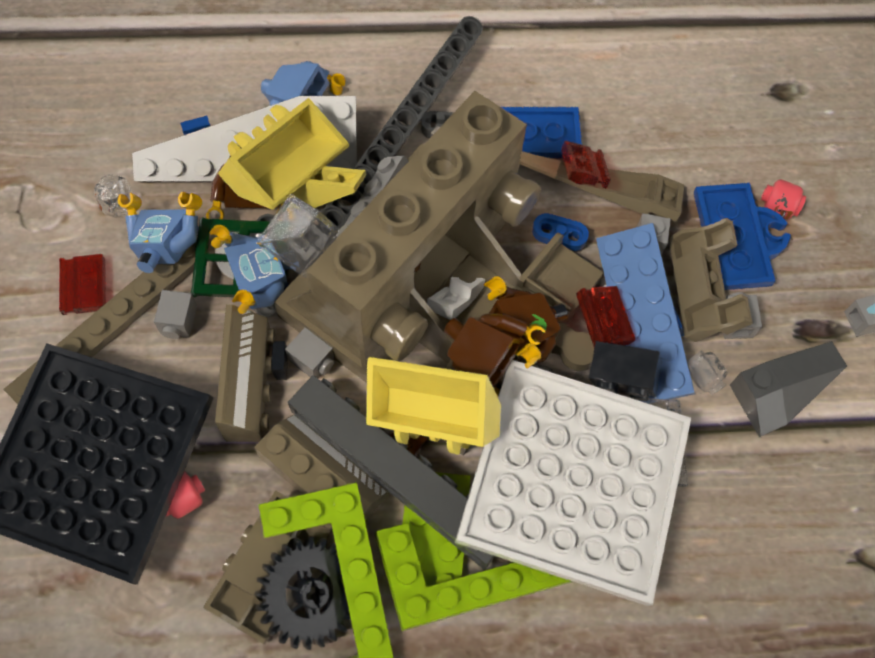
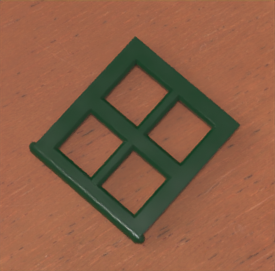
M204 217L199 219L191 293L194 298L197 296L234 297L237 291H239L235 278L233 279V285L205 284L207 261L228 262L226 254L208 253L209 232L214 226L223 225L229 232H236L246 236H250V233L278 234L277 253L281 254L290 249V246L282 237L291 229V222L205 219Z

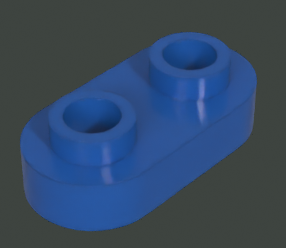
M550 213L537 216L532 227L535 239L545 244H548L554 235L559 232L564 236L562 245L571 251H579L584 248L589 237L588 229L584 224ZM542 229H548L550 233H545ZM569 237H575L577 241H572Z

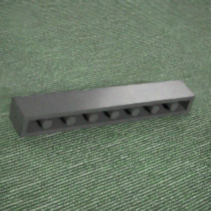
M312 375L288 401L291 412L485 570L495 558L494 555L455 543L469 494L466 497L456 490L458 486L451 478L444 474L441 477L431 470L433 466L426 458L421 455L415 457L407 450V444H401L396 441L395 435L391 438L383 431L384 428L366 425V417L359 412L360 407L348 397L345 399L341 398L336 394L337 389L328 380L322 379L320 381Z

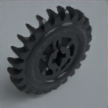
M312 536L307 537L304 546L301 539H294L293 549L287 544H282V556L274 552L271 553V559L274 564H263L262 568L267 573V576L257 578V582L264 585L263 589L257 590L254 593L255 596L263 598V601L256 606V610L266 611L260 620L261 624L272 622L268 634L273 636L280 631L279 643L285 644L290 637V645L293 649L299 647L301 639L306 650L312 649L313 639L319 647L323 648L325 646L324 636L331 641H337L335 628L342 632L348 631L343 623V619L351 620L348 611L349 608L338 554L336 555L337 549L335 543L326 549V538H321L316 546L314 543L315 539ZM310 567L319 569L322 574L318 578H313ZM297 572L298 580L293 586H289V580ZM326 578L328 579L329 584H330V596H329V588H328L327 584L325 583ZM311 587H314L315 593L311 594V599L306 598V594L311 592ZM286 588L292 590V598L295 602L290 608L286 601ZM328 601L327 605H326V606L324 607V609L320 612L319 608L323 607V606L326 604V602ZM300 607H305L307 617L297 616L294 612Z

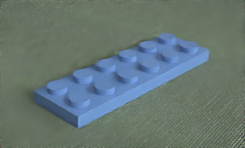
M651 223L596 238L620 345L660 351L663 363L656 398L649 397L648 401L641 402L654 404L694 395L693 382L654 224Z

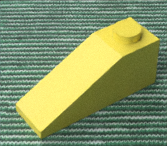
M325 166L282 202L283 208L311 210L355 193L366 177V170Z

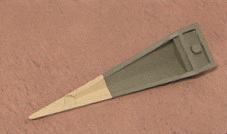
M526 152L521 153L520 165L638 213L649 214V212H652L656 216L670 218L677 222L681 214L684 184L659 174L585 166Z

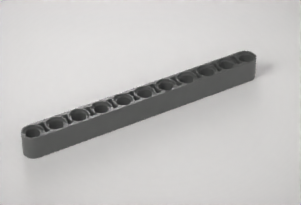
M466 16L459 22L353 169L366 170V177L363 180L365 184L371 181L377 171L378 165L374 164L371 160L380 163L384 158L393 157L398 154L425 113L428 112L467 57L483 30L482 24L477 18ZM385 140L390 141L393 145L388 144ZM360 184L355 193L329 202L323 209L316 227L327 237L325 241H331L339 229L344 226L351 214L352 207L358 203L364 193L366 185ZM341 200H347L351 203V206L344 205ZM325 221H333L337 227L328 226Z

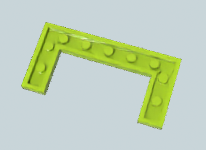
M357 482L258 504L265 538L331 523L358 655L348 658H393Z
M408 523L378 530L375 533L402 631L573 582L514 562L426 587Z

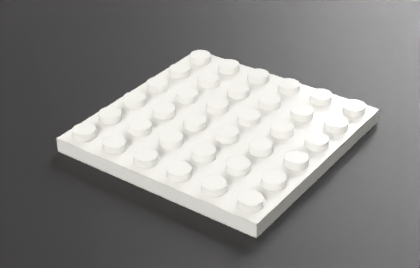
M512 360L505 371L498 395L501 403L500 436L482 449L455 543L646 606L653 605L691 418L534 366L526 369L524 363Z

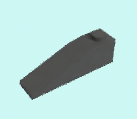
M831 341L767 361L740 372L732 381L730 387L756 433L761 437L785 427L847 365Z

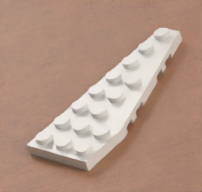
M298 96L132 153L134 181H213L221 165L225 164L229 159L228 144L233 141L238 145L233 136L239 132H244L255 139L252 135V130L259 126L263 131H266L263 118L267 114L277 122L270 111L273 106L281 105L290 112L308 98L349 143V147L326 166L353 169L357 164L356 96Z

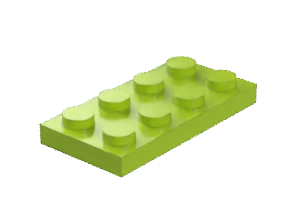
M435 472L440 477L444 474L451 478L458 486L456 490L465 497L469 494L471 476ZM404 505L402 524L408 523L426 587L462 577L464 553Z

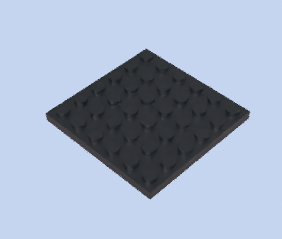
M46 343L0 442V535L128 583L138 585L214 397L207 393Z

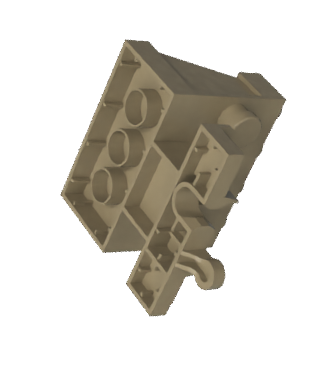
M474 91L425 144H421L408 157L407 164L338 237L336 234L276 299L274 305L279 318L299 333L304 328H307L333 348L335 360L367 383V360L369 357L386 360L392 358L394 361H402L413 351L418 343L448 363L444 369L453 370L452 360L448 357L447 352L454 340L444 333V328L450 320L434 313L427 304L428 298L443 288L449 287L451 277H459L460 280L466 283H472L476 278H483L486 283L494 276H498L510 288L528 291L531 294H543L549 306L559 303L564 304L568 312V319L559 322L561 331L555 338L556 345L551 353L560 355L562 362L568 368L574 371H583L591 367L596 340L585 332L574 331L567 324L599 285L604 272L562 245L564 236L559 232L554 235L523 274L520 273L494 237L506 223L516 227L527 217L540 196L541 186L531 179L525 180L518 175L527 124L477 91ZM421 262L420 270L414 273V269ZM484 286L478 296L456 319L465 324L470 317L480 318L484 314H489L498 299L495 298L490 301L487 295L492 291ZM524 358L523 360L519 361V362L524 363V364L527 363V361H526L525 358ZM499 380L495 387L500 389L502 381ZM461 446L460 454L464 455L468 449Z

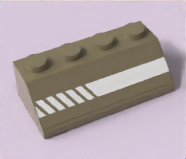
M226 304L215 424L226 442H260L263 439V432H268L269 414L265 413V404L271 401V385L267 384V376L273 373L271 369L272 356H269V349L275 341V329L270 328L267 317L248 310L246 313L240 314L237 310L239 307Z
M295 415L277 423L254 447L259 458L301 494L357 482L365 522L390 494Z

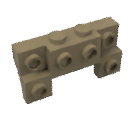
M724 218L711 225L694 229H682L671 235L669 242L674 267L673 277L677 286V302L681 311L684 337L698 342L718 332L728 335L753 324L748 297L739 294L726 299L718 256L738 246L733 221Z
M275 490L268 502L288 497ZM259 516L254 526L250 524L242 534L240 539L242 545L237 553H232L225 561L222 568L224 574L203 608L265 645L271 636L268 634V630L272 622L261 624L260 620L266 611L256 610V606L262 602V598L254 595L255 591L264 587V585L257 582V578L267 576L262 565H273L271 553L274 552L282 556V544H287L292 549L293 541L296 538L301 539L304 546L307 537L312 536L315 539L314 543L316 546L321 538L328 539L332 532V525L328 523L265 538L261 517Z

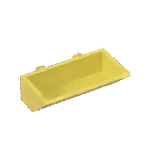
M310 98L290 112L281 105L273 106L270 111L277 122L267 114L263 118L266 131H263L259 126L252 130V135L255 139L244 132H239L233 136L238 145L233 141L228 144V151L231 157L218 174L239 197L273 210L349 147L347 140Z
M373 357L368 358L366 425L394 430L395 439L401 444H408L409 433L413 439H417L422 435L428 436L430 441L438 442L440 439L447 440L448 451L457 455L460 454L461 446L465 449H468L471 445L484 447L500 436L501 403L488 375Z

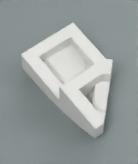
M451 277L449 287H445L429 297L427 304L434 313L449 320L456 318L484 288L485 279L476 278L474 282L466 283L460 280L459 277Z

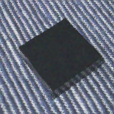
M274 341L271 369L276 380H287L288 358L285 351L287 347L285 341Z

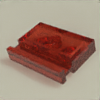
M565 141L561 152L568 180L579 185L588 184L595 186L596 183H600L602 188L607 189L611 178L602 150L598 149L597 152H594L589 146Z
M103 254L75 256L73 259L67 260L60 258L59 311L61 314L96 312L105 305L106 266Z
M617 286L593 287L590 290L582 288L576 293L594 348L596 341L630 345L636 340Z

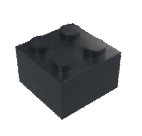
M596 341L589 379L595 387L618 394V391L630 394V398L635 400L648 401L649 397L656 398L663 363L660 351Z

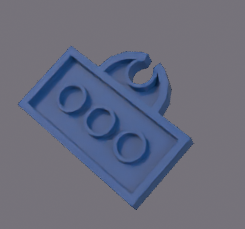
M750 183L696 187L693 194L701 227L711 225L724 218L733 221L738 246L718 256L724 289L733 290L772 286L776 281L770 260L776 258L785 250L790 240V233H784L780 237H775L770 234L768 228H774L778 231L784 230L788 224L786 220L774 210L767 207H756Z

